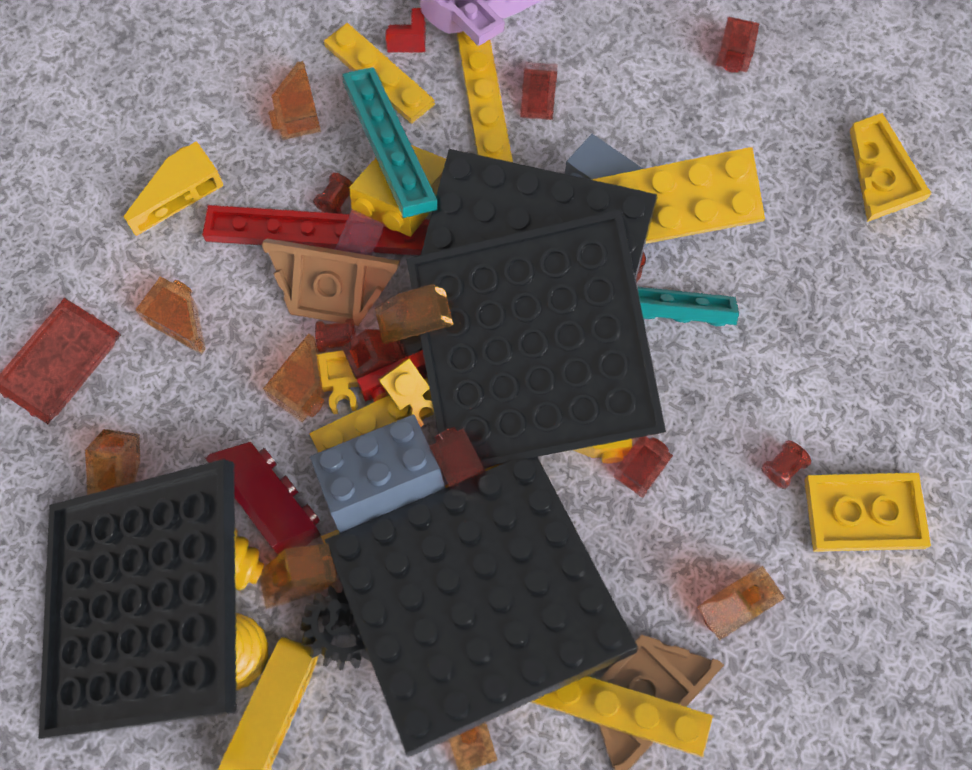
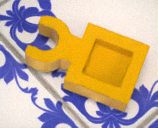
M354 349L318 354L322 388L324 392L333 391L329 397V406L332 413L338 414L337 404L342 399L349 400L352 411H356L358 408L355 394L349 389L359 387Z
M407 358L378 379L399 410H402L407 405L410 406V416L415 415L420 427L424 425L419 417V412L422 408L428 407L434 414L432 401L424 399L422 396L430 387L410 359Z

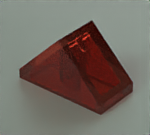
M525 63L521 118L553 120L558 64Z

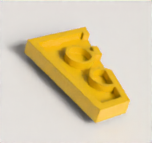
M880 113L853 123L849 131L867 222L927 200L931 192L884 114Z

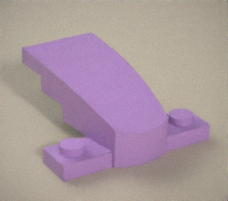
M420 0V7L427 20L438 29L448 34L464 31L477 46H480L504 31L505 21L503 19L521 12L541 0Z

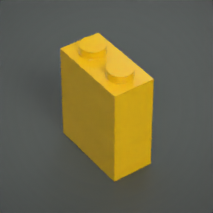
M411 145L436 196L446 158ZM376 157L349 187L353 213L410 237L430 213L426 212L406 218L402 217Z

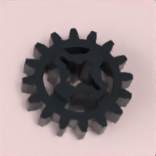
M329 586L327 597L317 592L314 595L313 604H306L304 610L305 617L302 618L300 630L305 632L303 633L302 644H313L309 656L314 658L320 654L323 655L324 667H327L332 660L337 661L338 670L342 671L345 663L348 661L351 662L355 669L359 668L361 657L370 661L344 590L342 589V592L337 593L333 586ZM319 618L322 619V625L324 626L322 633H320L318 628Z

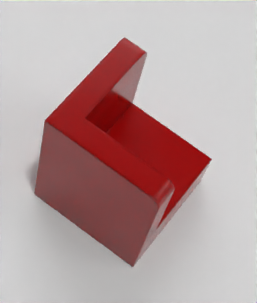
M412 8L411 24H391L388 26L385 33L387 53H425L426 20L421 8Z

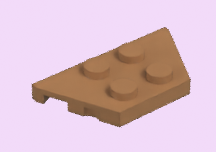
M268 238L263 241L262 246L264 252L269 253L276 270L273 274L278 286L284 292V301L291 315L355 326L360 325L400 266L399 260Z
M641 635L635 641L638 646V653L614 663L599 680L687 707L721 670L724 664L719 660L708 659L690 653L689 650L675 645L669 646L661 643L660 640ZM598 724L613 770H629L654 743Z

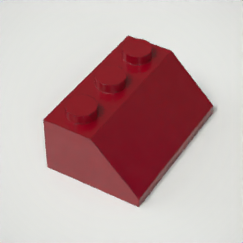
M251 442L211 453L205 457L208 463L221 459L234 462L235 499L284 562L321 535L315 526L321 522L308 504L302 508L294 499V496L299 492L286 475L281 479L277 477L272 470L277 466V463L265 448L258 452Z

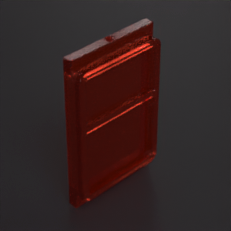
M64 298L0 373V393L4 398L10 399L28 411L32 417H37L48 425L62 411L111 351L121 334L97 319L95 315L86 312Z

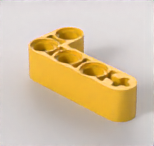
M285 637L279 639L218 770H272L274 760L309 684L319 655L314 658L309 656L311 646L303 645L300 642Z

